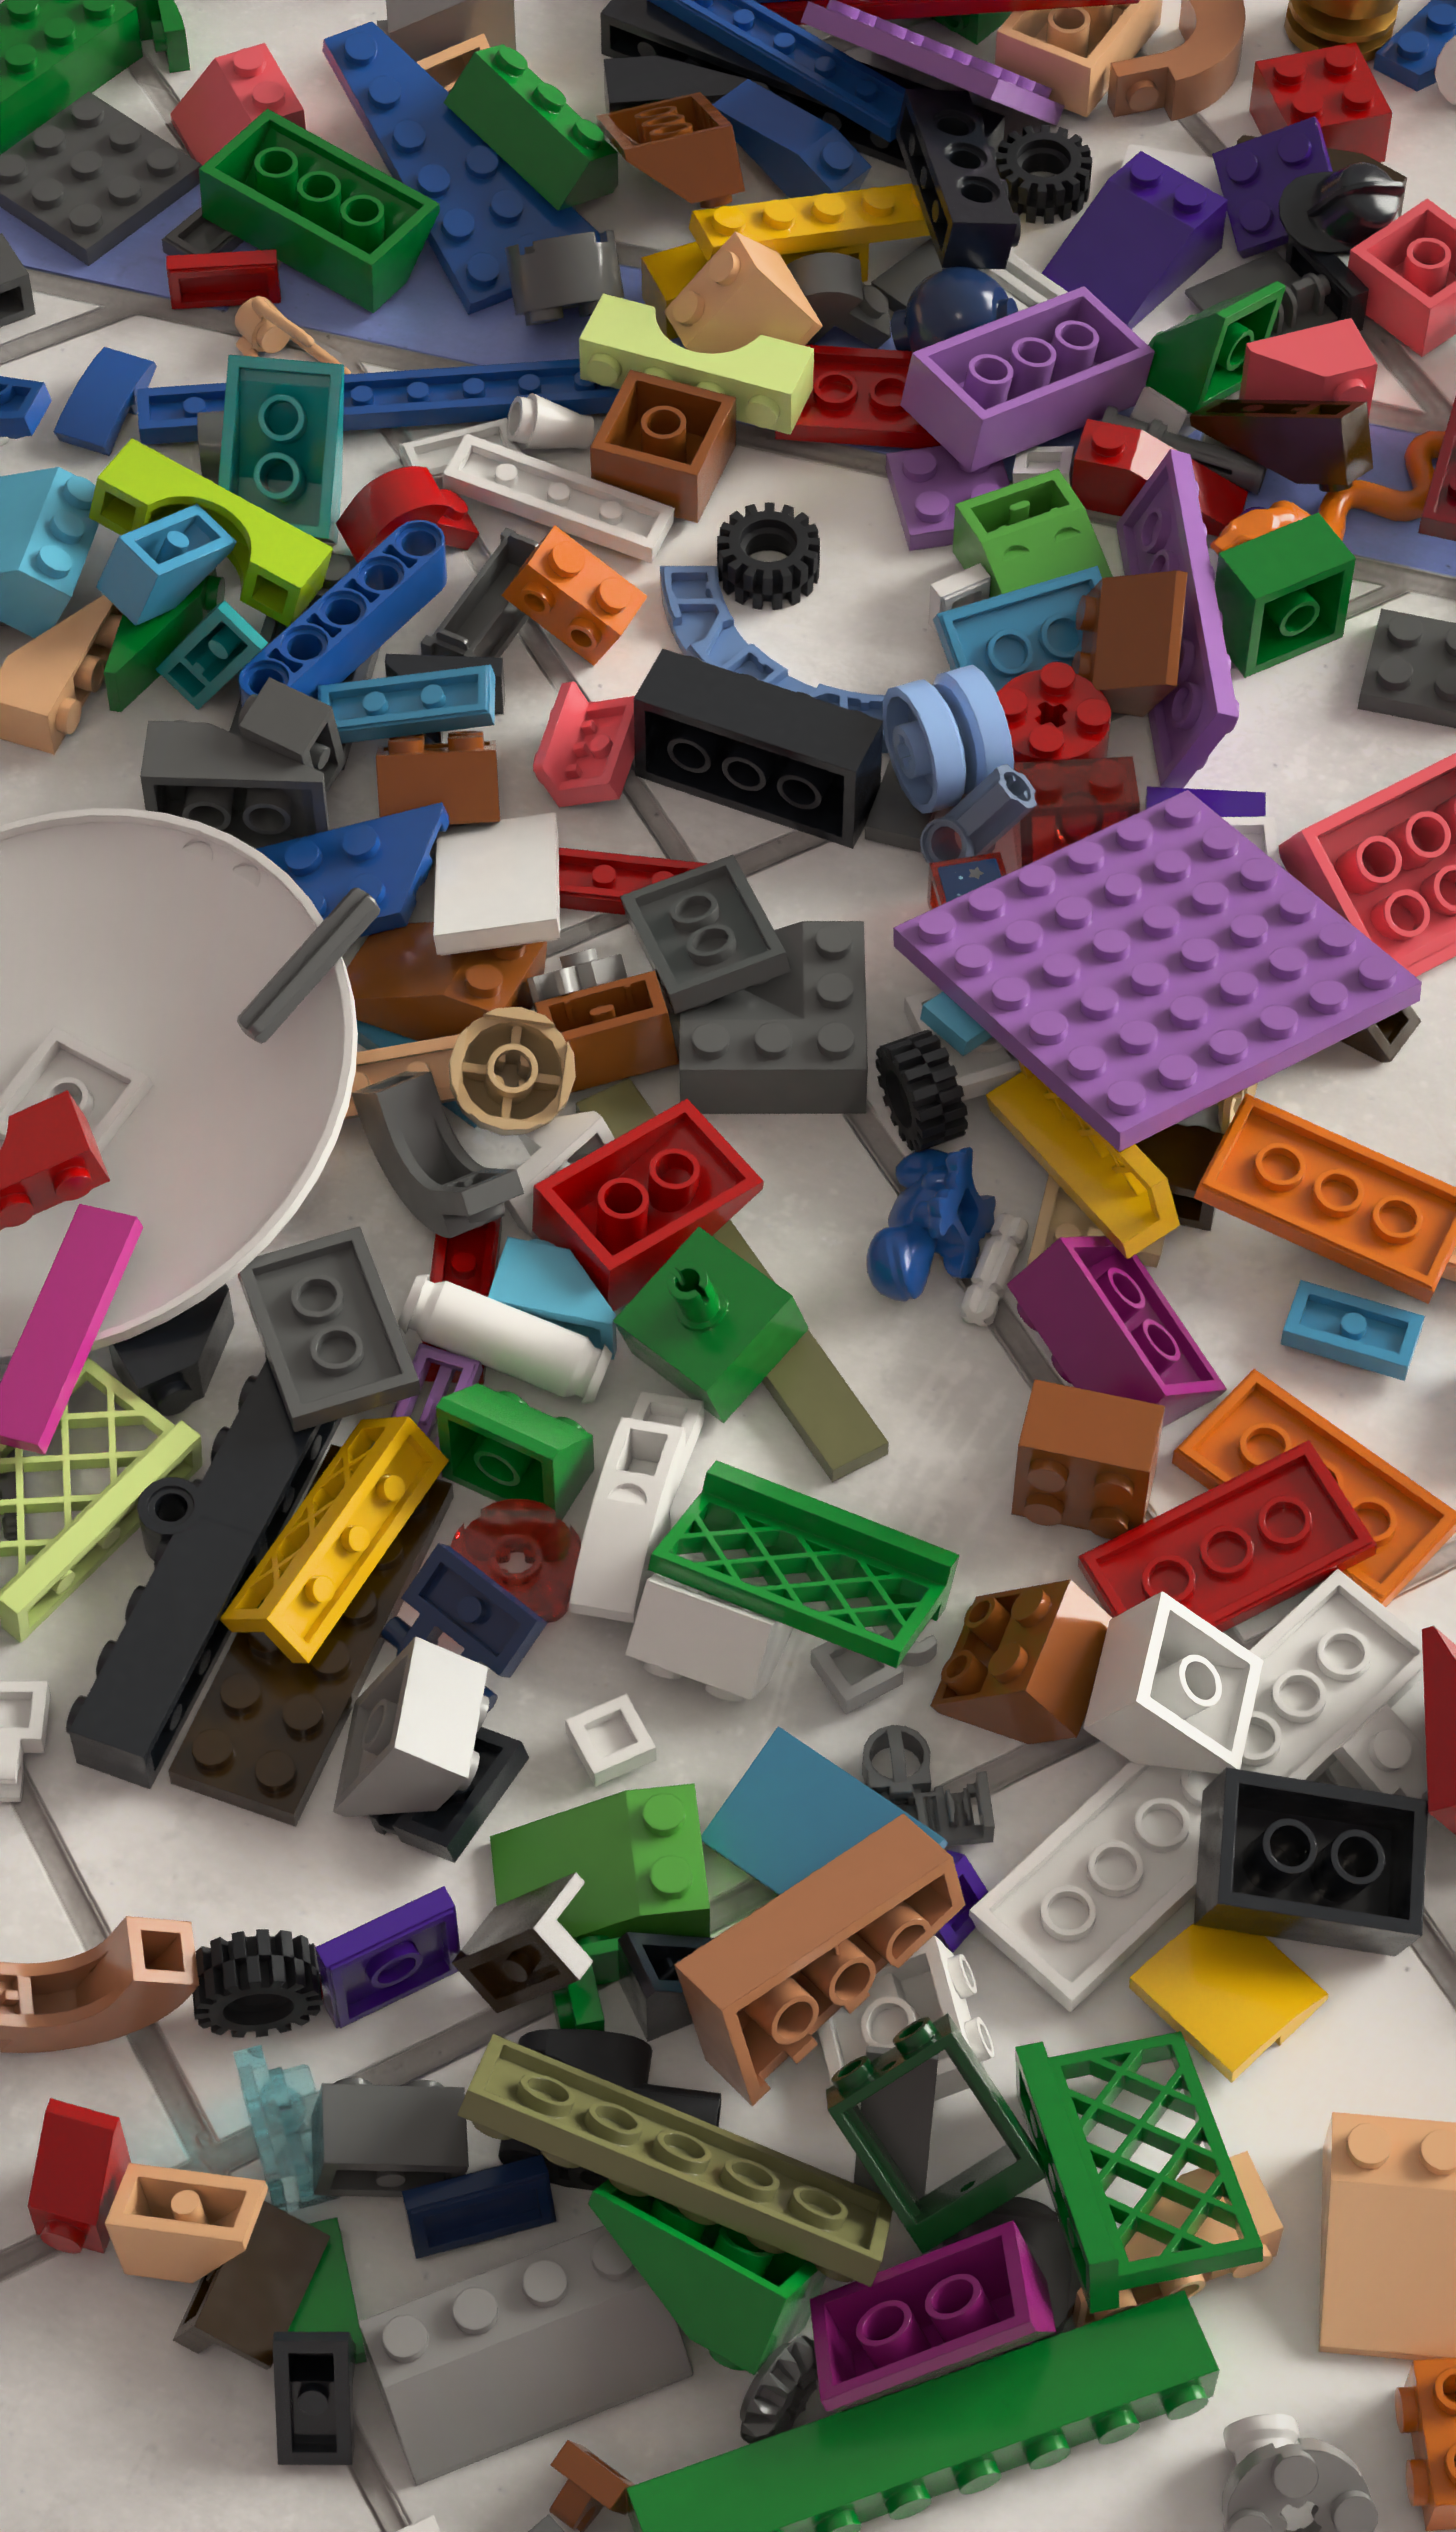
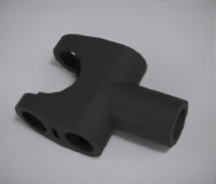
M544 2029L526 2033L518 2041L519 2045L719 2127L721 2093L648 2084L653 2050L647 2042L635 2036L591 2029ZM511 2138L501 2140L498 2157L501 2163L507 2164L538 2156L542 2153L535 2147ZM544 2157L550 2183L594 2191L609 2179L583 2167L566 2168L559 2166Z

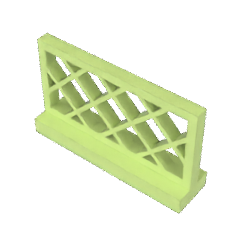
M89 1357L85 1361L72 1394L88 1381L107 1396V1411L68 1413L67 1403L56 1430L61 1429L62 1455L23 1457V1449L0 1444V1474L16 1472V1499H0V1515H4V1513H17V1540L0 1541V1557L18 1556V1573L0 1589L1 1627L20 1643L141 1527L137 1505L139 1497L145 1488L159 1479L168 1477L189 1480L202 1467L201 1435L182 1420L175 1426ZM115 1403L124 1410L115 1411ZM144 1425L158 1436L145 1450L117 1452L116 1426ZM108 1427L109 1452L70 1454L69 1429ZM15 1449V1457L5 1458ZM117 1467H126L119 1475L117 1474ZM110 1468V1484L100 1494L71 1496L70 1470ZM63 1470L64 1496L24 1498V1472ZM64 1511L65 1527L54 1538L25 1540V1514ZM72 1511H81L72 1520ZM26 1555H36L26 1564Z

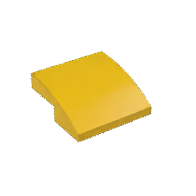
M1194 1923L1167 1943L1129 1978V1988L1176 2032L1181 2031L1184 2039L1231 2083L1274 2042L1280 2046L1328 2000L1329 1995L1265 1936L1194 1925Z

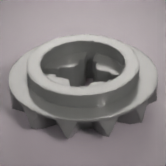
M802 2335L791 2343H784L762 2365L753 2379L741 2406L740 2419L742 2424L740 2435L742 2440L751 2444L791 2430L796 2418L801 2412L806 2410V2403L809 2397L817 2389L816 2380L818 2379L813 2340Z

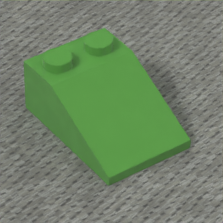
M695 1783L625 1790L490 1836L497 1906L577 1872L585 1883L557 1919L575 1941L593 1935H605L612 1939L621 1937L626 1932L710 1938V1903Z

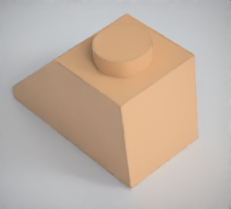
M129 2163L105 2221V2226L124 2274L185 2283H194L246 2250L268 2187L264 2180Z

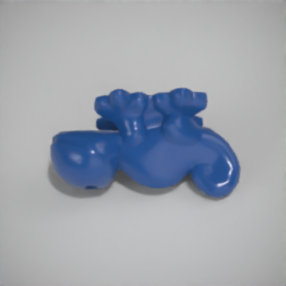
M965 1147L960 1149L959 1152H950L949 1154L944 1151L928 1148L909 1154L896 1166V1178L900 1185L907 1189L900 1193L888 1216L889 1227L883 1228L875 1234L870 1242L866 1256L868 1276L874 1288L881 1295L902 1302H906L909 1299H917L925 1289L934 1253L940 1254L943 1257L944 1267L952 1278H972L977 1266L976 1258L980 1253L979 1241L985 1237L986 1233L991 1232L995 1222L993 1213L996 1200L995 1196H980L975 1188L972 1177L973 1149L971 1147Z

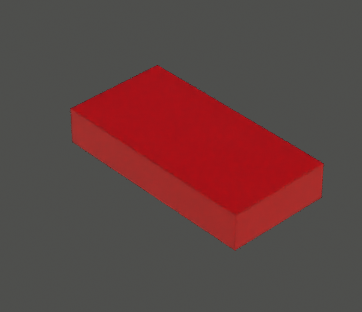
M276 249L166 256L172 309L240 306L256 296L266 297L273 304L281 303Z

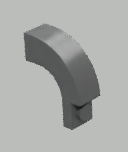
M405 1071L351 1093L366 1137L386 1178L410 1212L434 1233L442 1237L453 1238L505 1216L504 1212L506 1210L503 1202L524 1194L516 1169L483 1167L474 1161L464 1150L447 1120L431 1072Z

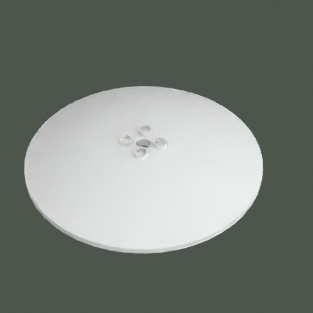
M85 808L50 812L0 825V1150L6 1137L10 1115L68 1090L71 1096H82L78 1107L90 1125L110 1178L109 1182L91 1189L82 1198L64 1201L33 1215L24 1224L0 1230V1364H9L79 1204L136 1216L143 1226L137 1244L91 1347V1352L128 1340L171 1320L206 1299L239 1274L273 1241L297 1212L317 1182L337 1142L349 1107L356 1072L358 1039L355 1000L346 965L341 957L265 1043H258L248 1037L237 1023L238 1016L324 920L310 898L294 880L263 853L236 837L201 822L167 813L131 808Z

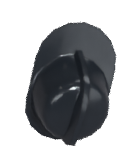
M1365 162L1350 164L1338 171L1310 173L1295 178L1284 188L1278 203L1279 219L1286 233L1302 247L1319 253L1350 252V249L1398 218L1400 198L1405 190L1404 183L1393 181L1384 170L1374 164Z

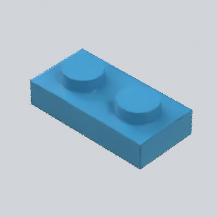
M1300 1280L1283 1329L1281 1345L1405 1381L1422 1331L1425 1316Z

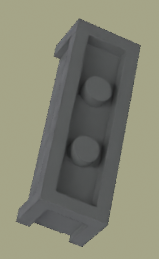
M505 528L500 535V545L432 637L426 635L421 641V655L500 658L529 618V616L501 595L539 543L516 534L514 530Z

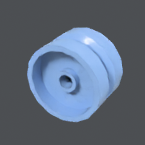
M968 665L937 674L932 685L925 679H921L887 690L883 699L882 720L891 764L903 792L910 803L922 814L932 813L957 805L963 794L968 795L1001 765L1008 764L1014 769L1012 739L1005 712L994 687L984 672L976 666Z

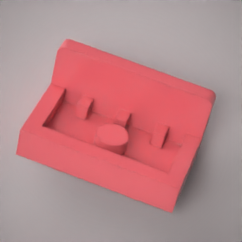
M574 681L561 684L533 763V771L538 781L544 785L559 808L620 799L635 756L633 699L635 696L589 703Z

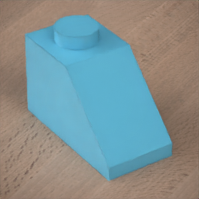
M507 1237L488 1297L584 1335L590 1339L596 1348L602 1350L605 1344L612 1352L611 1359L614 1360L617 1351L616 1325L613 1320L616 1318V1314L571 1250L557 1247L541 1239L527 1241Z

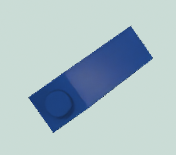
M749 79L712 104L732 124L735 141L788 198L860 190L872 168L834 126Z

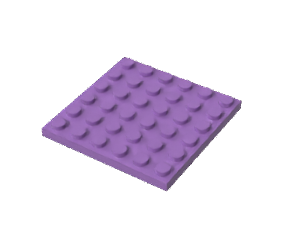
M1189 790L893 927L894 947L1119 1152L1419 1002L1422 982Z

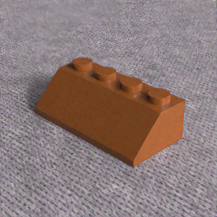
M701 92L596 116L598 127L628 163L689 203L699 202L700 208H715L731 203L733 201L732 194L745 192L733 126Z

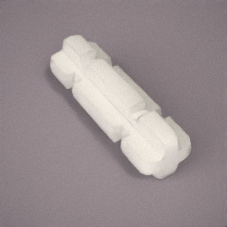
M1002 1213L996 1217L990 1232L992 1237L987 1240L971 1278L973 1283L967 1288L961 1302L962 1310L960 1314L967 1323H975L981 1327H987L993 1323L999 1309L997 1304L1003 1299L1007 1289L1006 1284L1010 1282L1018 1262L1017 1255L1022 1252L1028 1237L1027 1230L1029 1225L1024 1218L1014 1217L1009 1213Z

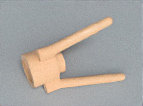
M256 296L250 298L238 309L235 316V326L242 337L237 341L236 347L244 356L259 357V351L276 353L282 350L290 339L319 362L341 364L335 357L317 345L313 337L288 320L266 297ZM344 366V375L351 374V371Z

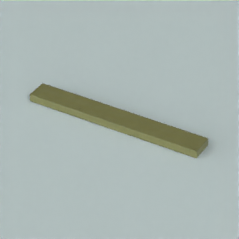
M630 1078L575 1103L576 1114L590 1111L600 1114L615 1139L656 1116ZM731 1220L713 1235L715 1239L774 1282ZM807 1330L762 1380V1383L829 1479L834 1482L888 1455L889 1442L811 1332Z

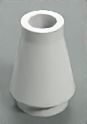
M534 393L529 394L527 398L517 396L511 404L507 419L508 440L519 443L521 449L578 448L586 450L591 444L594 433L593 417L574 412Z

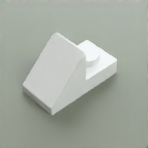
M595 1111L555 1117L549 1124L528 1134L518 1135L531 1156L516 1169L524 1194L503 1203L517 1226L532 1238L536 1236L532 1231L534 1185L615 1139L603 1117Z

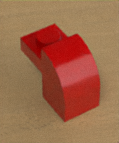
M421 466L394 469L375 478L357 493L335 523L357 563L362 561L398 527L414 520H426L436 524L443 531L445 545L468 550L480 534L467 512L468 506L465 501L451 490H440L428 468Z

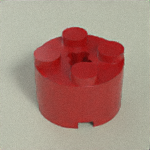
M1051 662L1043 666L1041 670L1027 672L1015 677L996 692L1005 712L1011 734L1014 755L1013 770L1026 776L1036 790L1034 797L1050 798V805H1064L1087 796L1099 785L1107 761L1111 708L1102 691L1096 690L1091 681L1075 674L1074 669L1066 663Z

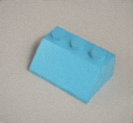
M60 467L0 476V621L33 638L38 637L55 626L73 595L99 523L88 518L95 485L88 479L76 476Z

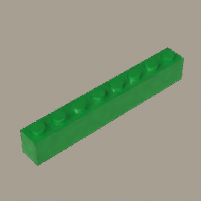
M1182 2290L626 2488L628 2516L634 2532H859L862 2527L861 2523L889 2514L892 2520L904 2519L918 2514L932 2503L931 2498L952 2490L959 2489L960 2493L964 2495L985 2490L1001 2479L1002 2472L1027 2463L1030 2469L1034 2470L1052 2466L1065 2459L1071 2453L1070 2448L1088 2441L1098 2439V2442L1102 2445L1121 2441L1134 2434L1140 2428L1139 2423L1166 2414L1170 2420L1190 2416L1203 2409L1209 2402L1208 2398L1213 2397L1220 2369L1186 2292Z

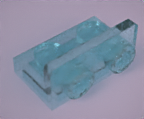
M261 2045L233 2052L240 2088L271 2204L288 2213L340 2198L341 2196L313 2195L311 2115L318 2095L310 2067L302 2064L282 2070V2067L268 2070Z

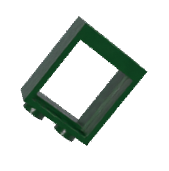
M948 2013L933 2023L929 2017H924L911 2023L894 2037L893 2043L895 2047L873 2061H870L868 2056H861L849 2062L833 2075L831 2081L834 2085L826 2090L828 2112L922 2255L1046 2178L1040 2153ZM945 2050L1006 2145L919 2199L857 2104Z

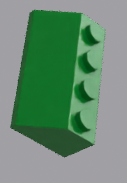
M266 109L199 168L203 218L260 250L276 249L277 260L372 313L376 312L407 283L440 212V203L269 109Z

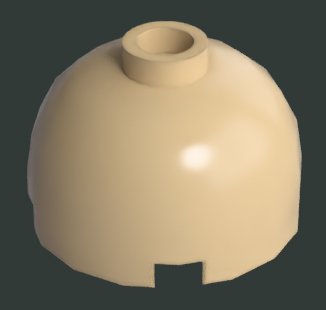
M523 1007L496 1008L485 1013L482 1018L473 1021L458 1036L449 1061L450 1089L462 1113L479 1128L501 1136L528 1134L549 1124L566 1106L576 1078L574 1052L569 1042L566 1043L563 1035L554 1027L555 1024L543 1014Z

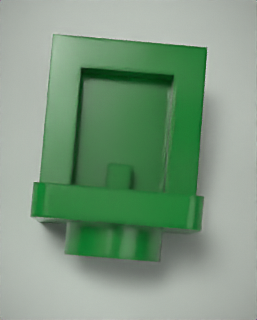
M593 1935L576 1941L593 1960V1963L579 1981L551 1992L558 2029L605 2031V2019L597 1985L619 1981L618 1939L620 1937L611 1939L605 1935Z

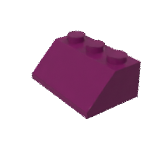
M1106 1236L1060 1237L1006 1284L1018 1301L1017 1311L1022 1320L1031 1329L1039 1333L1051 1351V1361L1055 1370L1075 1388L1165 1406L1162 1428L1218 1398L1227 1390L1138 1256L1135 1254L1126 1259Z
M1014 2220L880 2271L876 2274L871 2287L855 2281L809 2299L820 2401L827 2412L844 2411L947 2373L963 2369L973 2363L1015 2347L1027 2345L1036 2339L1056 2332L1047 2280Z

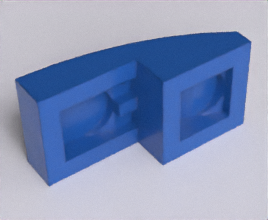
M103 347L78 381L53 431L59 441L110 456L127 414L137 415L138 413L137 389L149 387L157 368L155 362Z

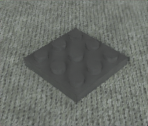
M88 91L0 155V207L90 266L200 184L199 168L202 167V164Z

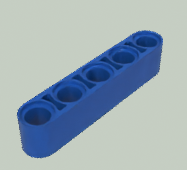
M414 520L404 523L390 534L244 666L239 675L242 707L252 694L258 695L269 677L317 700L318 686L343 682L445 587L447 583L445 536L442 529L426 520Z

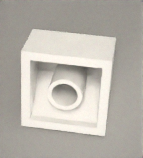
M691 1554L679 1555L693 1562L707 1561ZM655 1573L646 1580L625 1655L643 1661V1668L656 1676L668 1679H679L681 1676H685L706 1684L705 1690L717 1698L735 1702L742 1701L744 1698L751 1700L768 1685L794 1628ZM756 1577L741 1579V1581L756 1587L769 1586L765 1580Z
M1162 1591L1109 1620L1083 1729L1136 1764L1220 1774L1226 1767L1240 1770L1263 1660Z

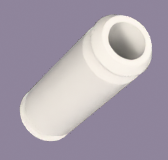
M430 1274L416 1276L398 1320V1325L405 1334L408 1329L414 1330L421 1340L451 1353L480 1361L484 1366L559 1396L577 1395L583 1398L581 1404L594 1402L613 1355L605 1344L601 1350L596 1348L590 1339L584 1335L451 1282L433 1283L428 1281Z

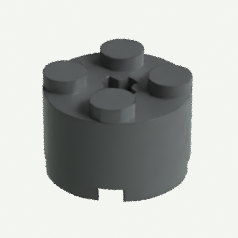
M606 230L599 235L600 242L596 243L595 232H586L532 241L533 246L524 247V255H520L518 244L505 248L515 314L525 316L526 326L558 321V319L564 318L563 309L578 307L580 317L591 316L603 293L625 298L614 230Z

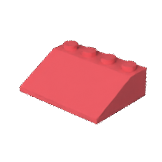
M1456 753L1301 830L1279 845L1280 858L1287 872L1415 977L1456 957Z

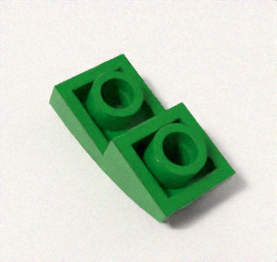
M126 0L137 7L141 41L153 40L155 53L165 52L169 72L190 70L186 31L182 16L174 0Z

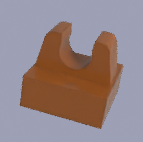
M567 2440L550 2464L568 2480L551 2505L549 2512L571 2529H578L580 2532H584L604 2506L611 2511L626 2515L628 2512L626 2488L635 2484L586 2447Z

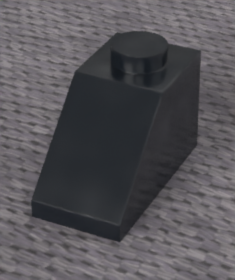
M226 1283L206 1299L171 1320L128 1340L109 1345L112 1365L122 1384L161 1415L172 1416L188 1408L192 1402L205 1396L235 1324L230 1292Z

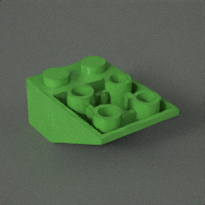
M1059 469L955 504L952 552L964 570L981 563L991 576L989 598L1098 566L1102 578L1113 577L1085 507Z

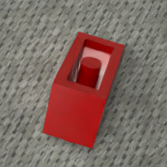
M50 2098L45 2110L28 2201V2209L36 2234L40 2235L41 2240L50 2247L72 2254L80 2253L82 2248L105 2253L110 2240L105 2221L127 2166L131 2163L119 2117Z

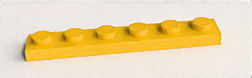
M912 183L692 211L689 223V230L707 261L713 257L735 231L778 252L780 255L930 236Z

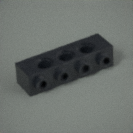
M906 89L895 136L941 267L1006 269L1011 247H1016L1020 240L1021 222L1018 213H1013L1009 203L1007 182L999 176L996 167L995 149L993 146H988L985 138L982 115L976 113L968 91Z

